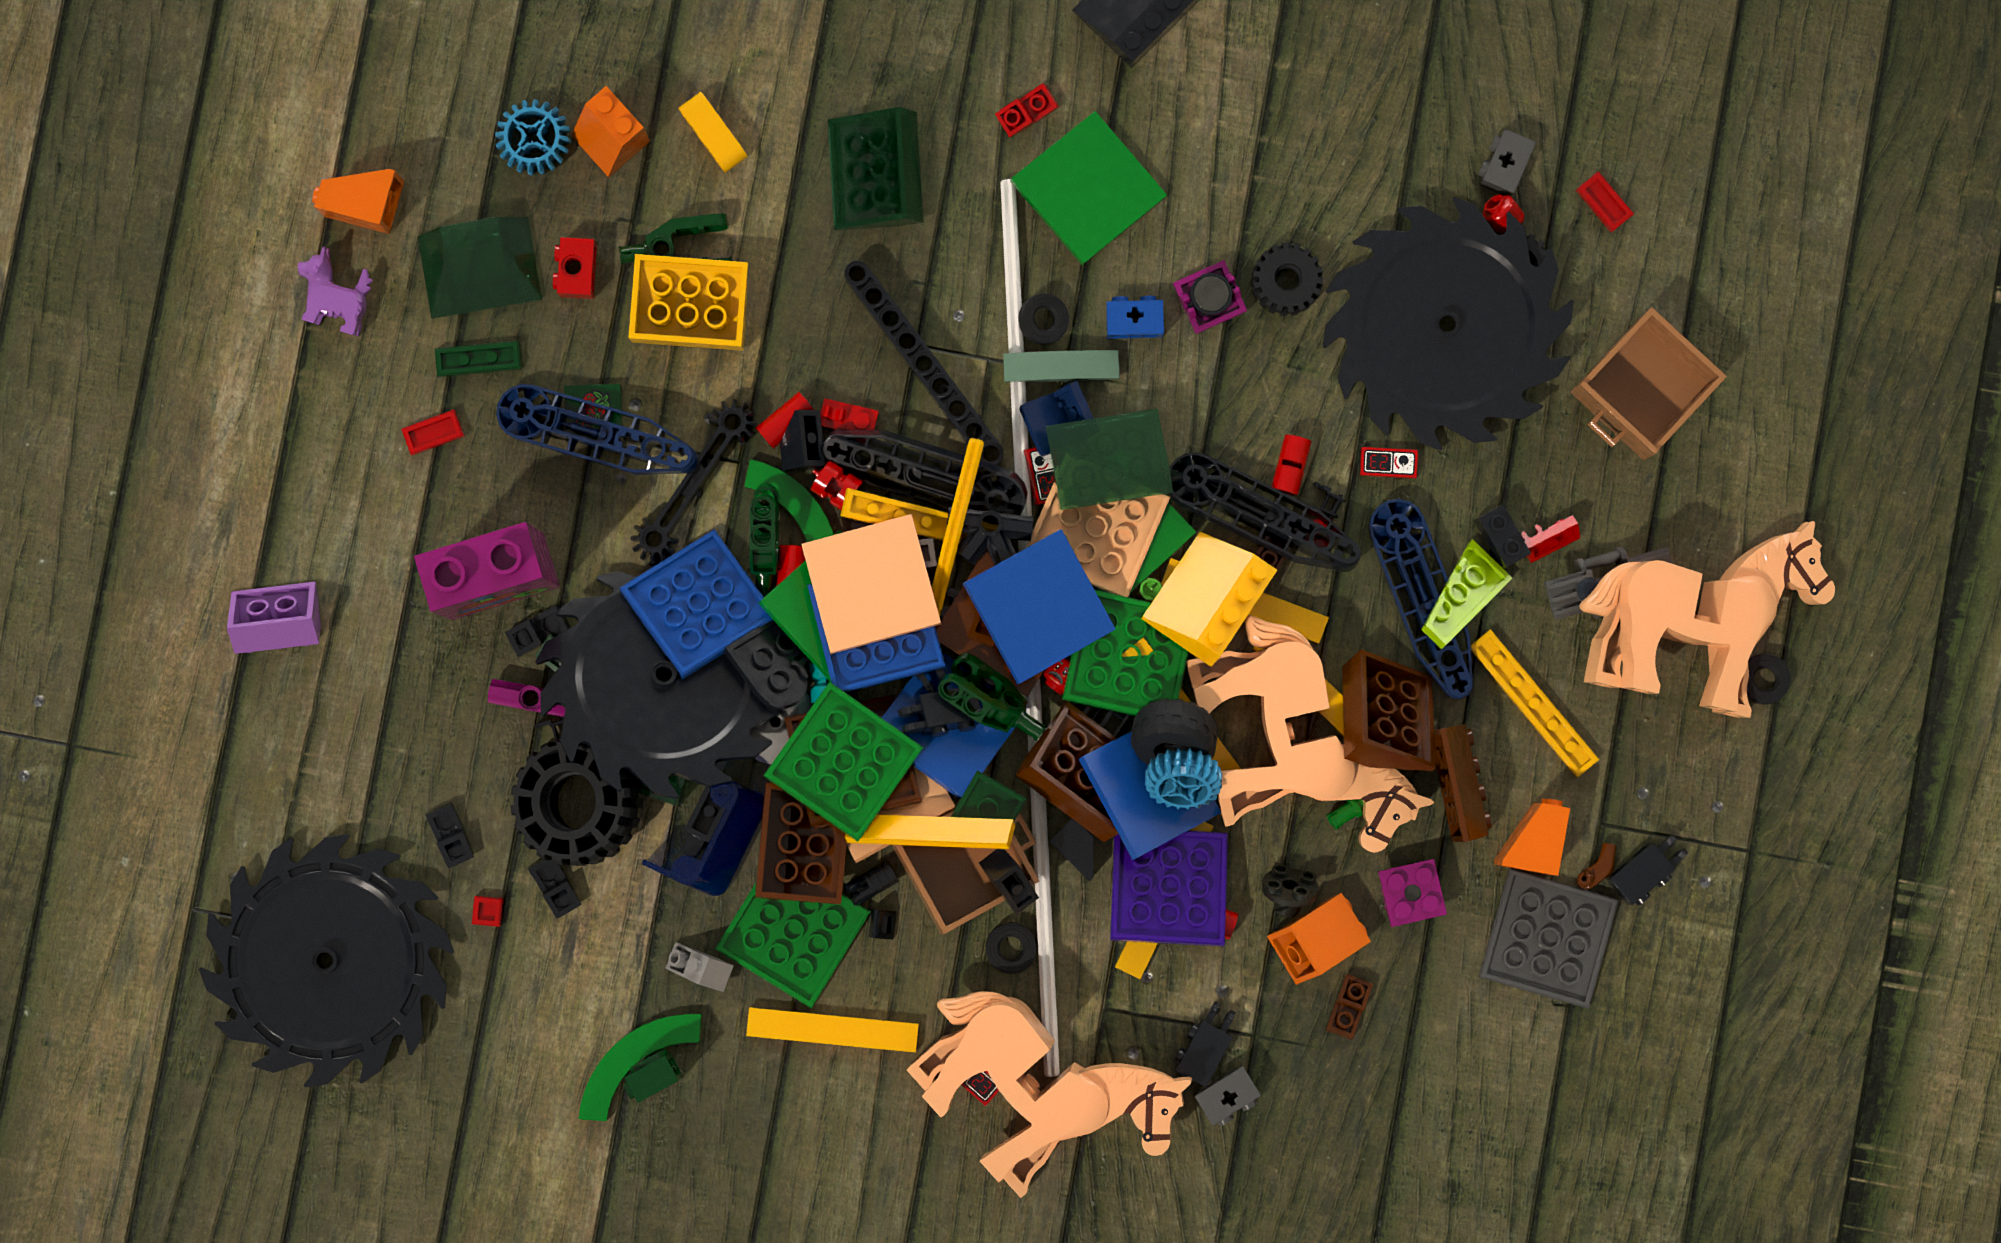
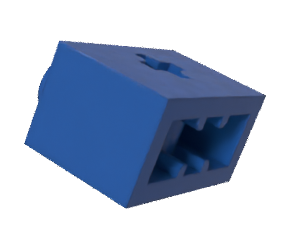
M1124 296L1112 297V301L1106 303L1107 339L1163 338V300H1157L1156 296H1141L1140 301H1129V298ZM1132 311H1137V315L1142 316L1138 319V323H1133L1132 318H1127V316L1131 315Z

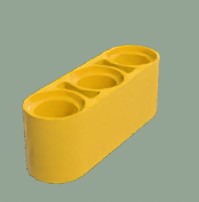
M699 92L678 108L725 173L748 157L702 92Z

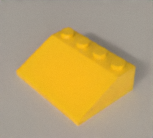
M635 254L629 325L630 341L632 343L744 351L748 262Z
M1199 532L1141 619L1212 667L1277 572V569L1251 552Z

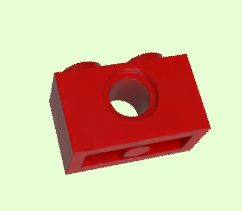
M560 237V245H555L554 258L555 262H559L558 273L553 274V289L557 290V294L560 297L594 299L597 243L594 239ZM579 262L581 263L580 272L575 275L569 274L567 272L569 264Z

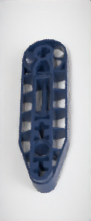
M529 384L511 387L502 395L497 404L496 416L499 426L512 438L531 445L634 475L685 474L692 472L698 464L697 453L691 446L646 417ZM520 391H524L525 398H519ZM542 394L545 399L539 405H535L532 401ZM547 394L555 396L553 403ZM562 398L580 403L581 406L578 413L560 408ZM588 406L608 411L605 419L600 420L586 416ZM523 410H530L527 416L525 414L524 417L521 416ZM614 413L634 419L631 427L628 428L612 423ZM541 416H546V421L540 420ZM566 417L601 427V429H592L574 422L572 424L566 423ZM640 421L657 427L659 429L657 435L638 431ZM564 426L571 428V431L581 432L584 434L591 435L592 437H596L597 441L582 436H578L572 433H568L562 430ZM665 433L676 441L666 439ZM551 435L569 440L567 450L547 445ZM542 437L541 442L534 441ZM633 439L641 445V449L634 445L626 446L625 443L626 441L631 442ZM577 443L594 447L593 458L575 453L574 450ZM655 445H661V453L658 456L651 457V449ZM603 451L621 455L619 465L600 460ZM673 453L674 455L680 457H684V455H686L688 457L687 460H681V462H679L676 458L672 457L671 454ZM630 458L648 463L647 469L626 468V465ZM659 466L666 469H655V467Z
M1402 499L1388 500L1378 506L1370 516L1368 525L1370 540L1415 656L1447 696L1456 700L1463 699L1471 693L1473 688L1470 634L1465 626L1462 630L1465 635L1466 651L1463 652L1460 651L1455 637L1449 642L1450 646H1445L1443 649L1440 648L1438 650L1435 647L1438 645L1422 630L1423 637L1414 640L1405 616L1415 613L1420 629H1422L1439 598L1432 576L1441 573L1445 585L1448 578L1425 518L1419 508L1410 501ZM1410 509H1412L1410 514L1406 517L1405 515L1408 513ZM1395 520L1397 524L1402 523L1403 529L1400 530L1402 534H1398L1397 531L1392 532L1390 528L1394 525L1392 521ZM1411 528L1421 529V532L1415 533L1410 532ZM1424 534H1426L1429 544L1420 547L1419 544L1423 540ZM1386 538H1388V542L1384 546H1381L1383 541ZM1401 539L1405 541L1407 551L1403 550L1400 543ZM1431 547L1439 568L1438 571L1430 573L1422 550ZM1413 550L1415 557L1403 561L1401 555H1405ZM1380 551L1392 555V558L1383 560ZM1391 561L1395 562L1403 584L1395 587L1385 565ZM1415 562H1418L1432 598L1430 601H1427L1429 598L1423 587L1420 574H1417L1413 565ZM1409 565L1413 574L1411 577L1418 590L1421 602H1424L1420 605L1405 566ZM1402 587L1405 588L1413 608L1412 611L1406 613L1403 612L1395 591ZM1425 639L1433 663L1427 664L1420 655L1415 642ZM1444 651L1451 652L1455 660L1451 667L1445 666L1441 662V655ZM1463 654H1466L1467 667L1462 656ZM1434 665L1437 670L1438 676L1431 669V667ZM1459 668L1460 672L1454 674L1457 681L1464 682V686L1461 687V693L1458 689H1452V684L1455 683L1453 674L1447 676L1446 672Z

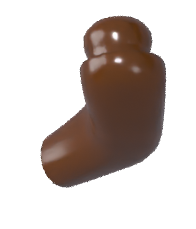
M1602 843L1597 862L1577 876L1579 887L1582 889H1592L1613 873L1617 845Z

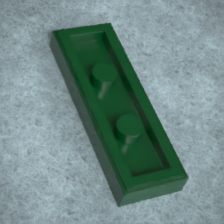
M519 341L435 348L437 377L522 370Z

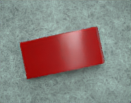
M1042 83L1022 98L1015 99L995 113V115L1011 138L1040 121L1060 106L1046 84Z

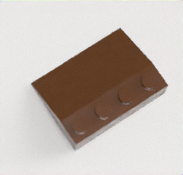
M1361 649L1342 666L1344 759L1370 768L1433 771L1436 768L1432 676Z
M1067 701L1029 751L1015 776L1101 841L1105 842L1118 835L1113 822L1079 761V758L1117 738Z
M1466 724L1434 730L1435 764L1451 841L1467 842L1488 836V829H1491L1492 825L1489 813H1484L1482 801H1486L1485 790L1482 784L1478 785L1476 776L1477 773H1480V766L1477 757H1473L1470 746L1474 745L1472 730L1467 729Z
M774 783L765 784L754 898L841 905L847 845L846 834L830 822L810 826L806 806Z

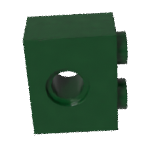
M663 1049L630 1067L632 1073L625 1077L626 1083L623 1085L631 1100L635 1098L639 1103L678 1082L684 1076L671 1052L667 1053L666 1049Z

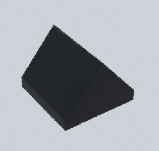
M871 909L868 937L893 940L897 911Z

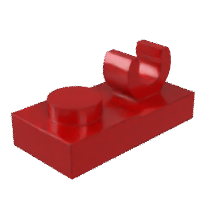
M824 398L820 413L821 425L823 428L831 430L839 428L846 430H875L879 411Z
M1573 515L1556 521L1545 531L1539 525H1535L1537 535L1533 537L1527 536L1525 531L1521 532L1522 538L1531 552L1530 555L1526 556L1530 563L1581 538L1578 522Z

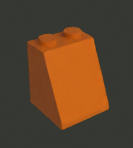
M607 86L584 105L571 135L608 178L650 142L644 127Z
M392 169L321 180L320 187L317 186L315 188L312 202L315 203L314 207L324 217L390 234L405 181Z
M1548 798L1542 799L1541 803H1533L1495 857L1493 865L1558 876L1570 808L1563 807V801Z
M1342 893L1328 898L1267 935V938L1296 985L1322 975L1371 942L1365 926L1359 922L1353 912L1351 903Z

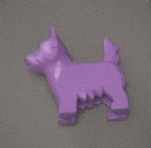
M323 246L320 255H313L309 261L298 263L299 275L308 280L307 307L302 320L320 325L324 315L334 318L341 317L344 318L345 325L341 326L340 331L359 337L362 328L361 320L366 312L367 303L365 296L371 290L369 285L373 280L369 278L367 269H363L359 282L354 289L335 285L333 283L330 249H326Z

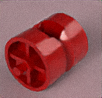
M829 461L820 471L816 468L813 470L812 473L816 475V480L811 487V491L823 499L829 497L830 504L842 510L846 489L850 488L859 491L864 482L851 473L845 475L844 468L835 462Z

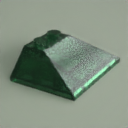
M528 217L486 218L441 226L417 236L432 319L542 300Z

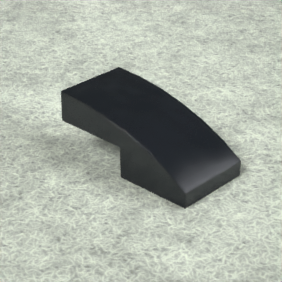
M555 605L505 632L518 657L542 646L552 632L555 635H559L571 628L566 617L556 616V611L561 608L560 605Z
M452 802L426 813L425 816L437 840L436 844L448 868L474 858L471 845Z
M540 859L528 866L530 874L542 891V896L557 919L582 905L560 865L554 864L552 860Z

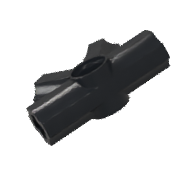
M949 507L947 525L952 507ZM967 509L962 534L967 535L958 545L956 553L974 566L987 549L995 566L1016 554L1010 539L1031 542L1034 517L997 513L992 510ZM987 517H992L997 521L998 527L992 532L986 531L982 527V521Z

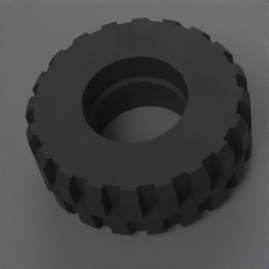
M560 739L557 742H548L542 745L540 752H532L526 759L528 764L525 767L519 768L516 777L519 779L517 784L512 786L511 795H514V805H510L511 815L516 817L517 822L514 826L517 833L523 834L525 837L523 839L524 844L529 849H536L537 856L540 858L552 860L554 864L586 866L588 864H598L604 862L606 857H613L620 852L619 846L629 843L633 837L631 831L633 828L638 827L641 819L637 817L638 809L643 807V798H639L638 790L642 789L640 781L634 779L633 774L629 770H622L619 773L622 791L618 792L601 780L591 749L585 744L579 746L574 762L569 761L560 744ZM574 775H582L587 778L593 786L596 795V806L591 819L578 829H573L566 825L558 810L559 792L564 783Z

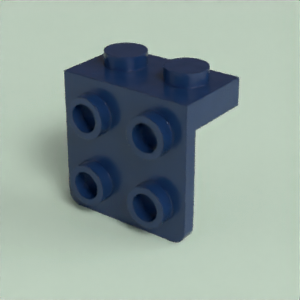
M1077 381L1062 387L1054 393L1026 402L1019 407L1039 455L1043 457L1079 444L1100 433Z

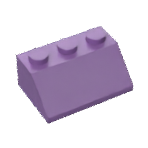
M316 582L231 592L227 631L235 654L319 644L321 621Z

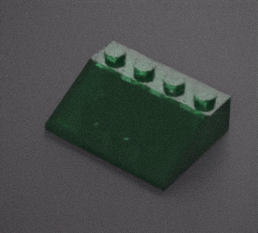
M895 107L828 119L834 230L898 227L923 223L917 112L903 107Z
M1158 409L1046 426L1059 510L1173 492Z

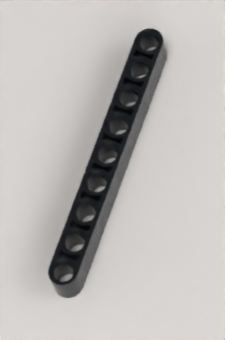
M861 261L850 262L846 266L844 273L846 282L967 446L971 439L966 434L967 429L972 425L979 426L982 429V435L977 439L984 442L980 460L999 466L1004 457L1003 448L869 267ZM855 269H861L865 272V277L862 281L855 282L850 279L851 272ZM872 291H877L882 295L881 301L877 304H870L866 300L867 295ZM887 314L898 316L899 321L895 326L889 327L883 323V319ZM905 336H911L916 341L915 345L910 349H904L899 344L900 340ZM920 359H929L932 362V367L925 372L918 370L916 364ZM937 381H945L949 385V389L944 394H938L933 390V385ZM955 403H961L965 406L966 410L962 416L956 417L950 413V407ZM987 448H995L999 453V457L997 460L989 462L984 459L983 452Z

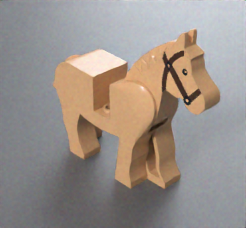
M1804 522L1793 533L1775 536L1760 543L1736 559L1724 572L1720 580L1704 582L1698 615L1695 614L1702 573L1660 560L1628 562L1613 568L1599 581L1594 590L1579 605L1583 612L1604 616L1597 633L1592 638L1584 682L1607 688H1624L1645 694H1659L1660 682L1656 672L1655 656L1660 638L1663 637L1685 644L1707 645L1710 674L1699 706L1710 708L1714 713L1736 718H1750L1752 709L1747 697L1748 660L1753 648L1775 619L1777 606L1784 587L1789 590H1797L1801 600L1809 605L1826 604L1834 597V583L1820 562V548L1822 545L1813 538L1815 522ZM1621 661L1623 662L1622 677L1620 674Z
M1248 615L1244 620L1248 640L1253 646L1264 650L1253 653L1225 651L1212 667L1199 658L1186 661L1196 704L1207 710L1209 714L1219 704L1229 698L1239 695L1261 696L1264 733L1275 765L1221 770L1222 788L1218 794V802L1225 827L1234 825L1245 813L1263 808L1284 795L1293 792L1320 801L1362 799L1363 817L1366 825L1360 830L1358 839L1361 847L1375 853L1386 848L1393 833L1401 824L1407 823L1410 820H1416L1419 808L1434 804L1433 800L1418 795L1412 784L1396 769L1370 768L1344 759V744H1341L1334 735L1295 744L1290 743V740H1294L1295 737L1292 724L1286 723L1285 718L1329 708L1322 662L1308 640L1298 631L1286 625L1266 622L1255 616ZM1217 678V679L1214 680V681H1211V682H1209V683L1203 684L1204 682H1206V681L1209 680V679Z
M980 991L957 998L940 999L937 1002V1008L951 1024L967 1025L954 1033L942 1036L907 1068V1071L925 1090L922 1097L940 1117L948 1112L957 1089L964 1081L978 1073L988 1071L1005 1099L1031 1124L984 1154L980 1162L998 1183L1004 1179L1020 1198L1028 1192L1032 1176L1046 1163L1060 1140L1090 1134L1122 1114H1130L1137 1128L1143 1131L1142 1147L1147 1154L1152 1156L1162 1155L1169 1148L1171 1142V1120L1178 1108L1184 1105L1182 1091L1191 1084L1192 1077L1173 1079L1171 1076L1158 1070L1130 1064L1108 1063L1084 1068L1074 1062L1040 1092L1038 1089L1040 1085L1031 1074L1025 1075L1024 1073L1050 1051L1055 1040L1023 1001L995 992Z

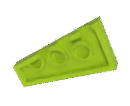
M1472 539L1467 544L1421 630L1443 649L1509 583L1512 577Z

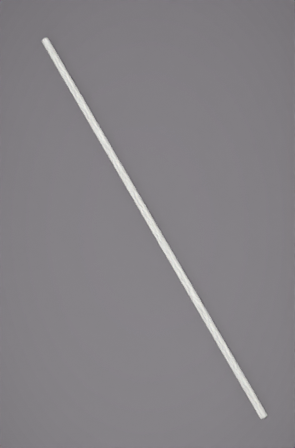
M1005 179L1000 184L1009 353L1024 352V339L1018 322L1022 298L1016 188L1010 182V179ZM1026 382L1010 383L1014 469L1015 473L1024 481L1028 491L1027 503L1021 516L1032 517L1031 485L1023 450L1029 449L1028 428L1019 410V407L1027 402ZM1018 540L1019 552L1026 548L1028 541ZM1039 678L1029 696L1026 697L1028 701L1026 713L1042 724L1041 684ZM1029 735L1028 753L1037 742ZM1030 787L1032 835L1036 841V844L1033 845L1034 872L1040 881L1035 884V892L1039 897L1036 900L1041 1020L1043 1026L1055 1040L1050 1051L1043 1056L1044 1075L1046 1077L1059 1076L1060 1069L1046 799Z

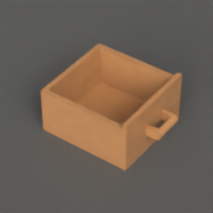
M1651 307L1635 321L1570 393L1595 415L1587 425L1606 443L1613 447L1621 439L1640 458L1646 460L1659 451L1666 441L1727 376ZM1598 420L1602 421L1616 434L1613 439L1596 424Z
M952 811L951 813H949V814H947V815H945V816H943V817H951V815H952V813H953L954 811ZM1018 814L1014 823L1018 821L1028 842L1020 846L1013 834L1010 849L1005 850L1016 861L1032 886L1040 881L1023 851L1035 845L1036 841L1021 814ZM892 845L941 935L1005 901L979 864L981 860L996 849Z

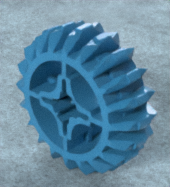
M536 99L533 100L532 107H529L527 101L523 100V109L519 110L514 104L512 105V110L515 113L512 116L508 112L503 113V116L508 121H498L497 125L504 131L495 132L496 138L502 140L496 143V147L499 150H504L501 152L500 157L503 160L509 158L507 165L510 168L517 165L518 173H523L527 167L529 176L534 175L535 168H538L540 175H544V166L548 165L551 171L555 170L552 162L556 160L562 164L564 160L559 154L569 153V149L563 146V144H570L572 142L570 137L564 136L571 132L569 126H562L567 119L565 116L557 117L560 112L557 107L550 110V104L544 102L540 108L539 101ZM531 117L543 118L542 121L538 120L533 125H527L522 122ZM551 124H553L555 129V141L552 147L545 141V136L549 131L547 128ZM515 128L522 135L521 141L518 144L519 148L516 151L512 147V134ZM525 131H527L529 134L533 133L534 135L537 132V136L542 145L537 141H531L530 143L528 135ZM534 150H540L544 153L543 156L538 158L523 157L525 154L529 155Z
M1180 748L1177 751L1167 749L1166 754L1158 753L1157 757L1151 758L1150 764L1147 765V770L1145 771L1146 791L1149 792L1151 798H1156L1157 803H1165L1166 807L1175 806L1177 810L1180 807L1188 810L1190 807L1200 809L1201 804L1209 805L1211 800L1217 799V795L1222 788L1221 767L1218 766V761L1211 759V755H1202L1201 750L1193 752L1190 748L1187 751Z

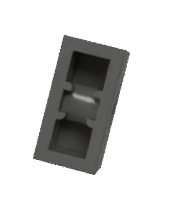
M1507 129L1503 131L1501 136L1495 135L1489 148L1490 151H1493L1490 161L1484 160L1478 173L1482 177L1479 185L1501 195L1512 196L1536 142ZM1504 157L1508 158V166L1506 168L1502 167L1501 160Z
M1242 1065L1237 1066L1207 1085V1087L1193 1094L1212 1126L1217 1123L1219 1126L1228 1123L1234 1118L1232 1115L1234 1112L1241 1108L1243 1111H1247L1258 1103L1256 1099L1261 1096ZM1223 1092L1236 1093L1232 1097L1234 1101L1232 1104H1229L1227 1101L1221 1102L1224 1099Z

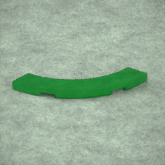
M750 459L745 488L756 490L759 485L765 483L775 486L779 493V503L796 520L806 542L834 535L822 508L800 483L773 466ZM769 490L761 491V493H767L774 498V495Z
M680 1014L657 1019L644 1024L619 1040L605 1054L592 1073L582 1097L578 1119L608 1121L613 1096L621 1080L630 1070V1067L661 1048L681 1043H699L702 1014Z

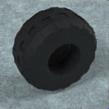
M1181 699L1153 701L1139 710L1134 718L1131 746L1138 758L1145 762L1146 765H1149L1151 758H1156L1158 753L1166 754L1167 749L1177 751L1180 748L1187 751L1190 748L1193 752L1201 750L1202 755H1211L1212 759L1217 744V724L1207 710L1197 706L1195 703L1186 702Z

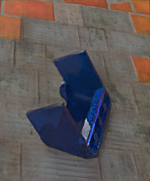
M734 780L710 788L711 800L716 805L724 808L725 811L701 860L692 856H681L675 860L671 869L651 859H644L642 865L708 895L718 896L725 893L762 820L764 800L762 794Z

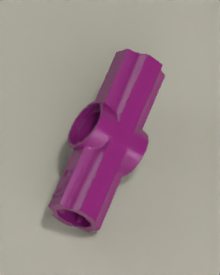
M492 679L489 686L487 703L541 713L540 693L544 688ZM530 691H536L539 701L536 705L530 707L525 701L526 694ZM556 705L547 714L564 717L565 708L561 705Z

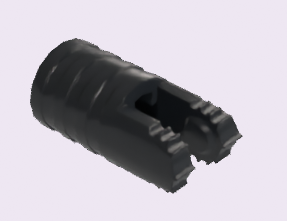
M886 860L846 883L844 887L847 892H856L852 896V902L854 906H858L900 881L889 861Z

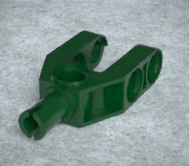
M717 213L671 219L646 235L644 244L619 246L621 264L635 262V254L657 256L654 252L659 244L668 245L670 248L666 256L675 257L674 237L727 230V214ZM730 256V257H728V258L709 259V260L733 261V260H732V256Z
M768 483L761 484L756 488L749 508V566L751 574L756 575V587L763 597L773 590V575L779 569V493L775 486ZM769 490L774 495V498L767 493L759 494V492ZM759 500H766L770 504H763ZM764 527L767 528L769 531L765 532L762 531L760 528Z
M970 653L958 655L951 667L953 674L943 677L938 686L940 696L980 724L1008 733L1011 727L1015 728L1016 726L1037 741L1046 725L1041 724L1025 713V706L1028 701L1012 682ZM959 662L968 663L972 667V672L966 673L962 671L959 667ZM982 679H992L996 687L993 689L985 687ZM946 682L956 683L959 687V692L949 691L946 687ZM969 699H979L983 704V708H974L970 704Z

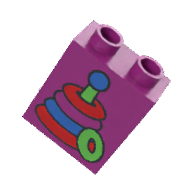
M527 522L414 556L430 612L451 620L560 587L544 533Z

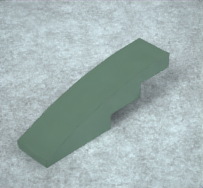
M1118 350L1045 351L1003 354L1004 382L1120 379Z

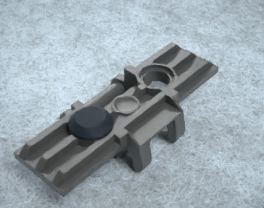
M1619 546L1609 553L1584 560L1582 558L1575 559V573L1544 582L1554 620L1583 612L1579 608L1580 603L1594 590L1603 578L1594 579L1591 569L1615 562L1617 566L1628 562L1655 560L1672 564L1668 547L1627 558L1625 549ZM1593 614L1594 618H1596V619H1597V618L1604 617V616H1599V615Z

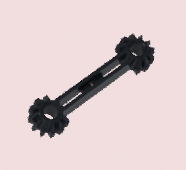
M732 399L731 408L728 407L725 401H722L721 406L724 411L721 412L717 408L713 409L712 412L719 419H709V423L719 427L698 456L696 468L686 474L653 525L645 517L642 519L645 525L644 529L639 525L634 526V529L640 533V536L633 535L631 540L640 543L632 549L634 552L643 550L640 555L641 560H646L649 554H651L650 561L652 564H656L657 555L660 556L662 561L667 559L664 553L666 550L670 554L676 553L670 547V544H679V539L670 538V535L736 438L739 439L741 445H745L744 434L750 438L754 437V433L748 430V427L755 428L758 424L755 421L748 420L756 414L753 410L746 412L748 409L746 402L742 403L738 409L737 399ZM732 416H737L741 419V425L736 430L726 428V421ZM722 436H726L719 450L708 466L704 468L702 466L719 439ZM685 495L686 499L667 527L663 528L662 524L680 497ZM654 532L660 533L662 535L661 544L657 547H650L648 545L649 535Z

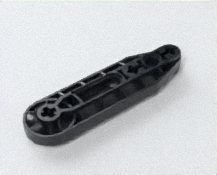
M839 428L829 433L823 443V452L827 459L838 463L871 486L949 510V507L953 505L952 502L942 500V497L954 500L957 489L955 485H958L959 482L956 480L960 478L962 466L952 462L954 460L963 463L965 455L887 430H846ZM874 438H885L894 441L895 444L893 445ZM899 443L922 450V452L918 453L899 447ZM859 450L867 451L871 457H864ZM926 452L947 458L949 460L947 462L944 460L926 455ZM980 460L969 505L973 507L971 510L984 511L983 507L986 506L987 511L992 510L997 513L1021 515L1026 506L1028 496L1024 481L1018 474L1009 469ZM868 473L873 474V475H876V476H879V477H883V478H885V480L883 481V480H880V479H876V478L872 477L871 475H869ZM996 475L998 480L993 482L991 476ZM889 480L911 486V489L889 483ZM917 488L923 491L938 495V498L917 492L915 490ZM996 495H1001V499L997 498ZM987 517L983 520L984 522L998 525L997 521L992 517Z
M1198 452L1185 453L1176 458L1169 466L1166 477L1167 492L1171 499L1182 508L1294 563L1341 572H1349L1358 565L1361 557L1360 547L1322 511L1205 454ZM1212 467L1215 472L1207 475L1206 470ZM1221 470L1228 473L1226 477L1222 476ZM1231 475L1252 485L1251 490L1229 480ZM1193 478H1197L1199 480L1196 481V484L1190 483V480L1192 481ZM1208 488H1214L1218 490L1214 494H1212ZM1256 488H1259L1278 499L1274 502L1254 491ZM1220 490L1226 493L1223 498L1218 497ZM1231 495L1236 496L1242 500L1239 501L1237 499H1234L1231 497ZM1193 497H1197V502L1194 503ZM1281 500L1303 510V513L1300 515L1280 505ZM1231 501V502L1237 504L1238 507H1236V506H1234V505H1232V504H1230V503H1228V502ZM1210 507L1208 512L1203 510V508ZM1213 509L1235 519L1234 523L1231 524L1211 514ZM1306 513L1318 517L1327 528L1306 518ZM1238 522L1259 531V536L1257 537L1237 527ZM1295 527L1298 528L1299 531L1296 534L1291 532ZM1307 533H1310L1309 540L1306 541ZM1265 534L1286 544L1284 549L1263 540V535ZM1323 539L1328 546L1320 548L1315 545L1314 540ZM1333 545L1337 547L1334 554L1331 553ZM1290 546L1311 558L1299 557L1287 550ZM1345 552L1350 554L1347 559L1342 558Z

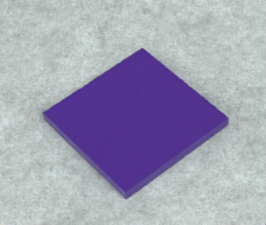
M1186 831L1132 860L1120 835L1114 836L1110 941L1224 947L1228 833Z

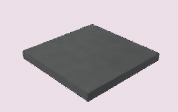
M1508 868L1478 977L1589 1009L1619 900Z

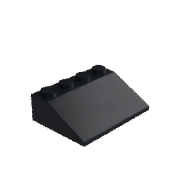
M1081 0L1072 11L1132 69L1200 0Z

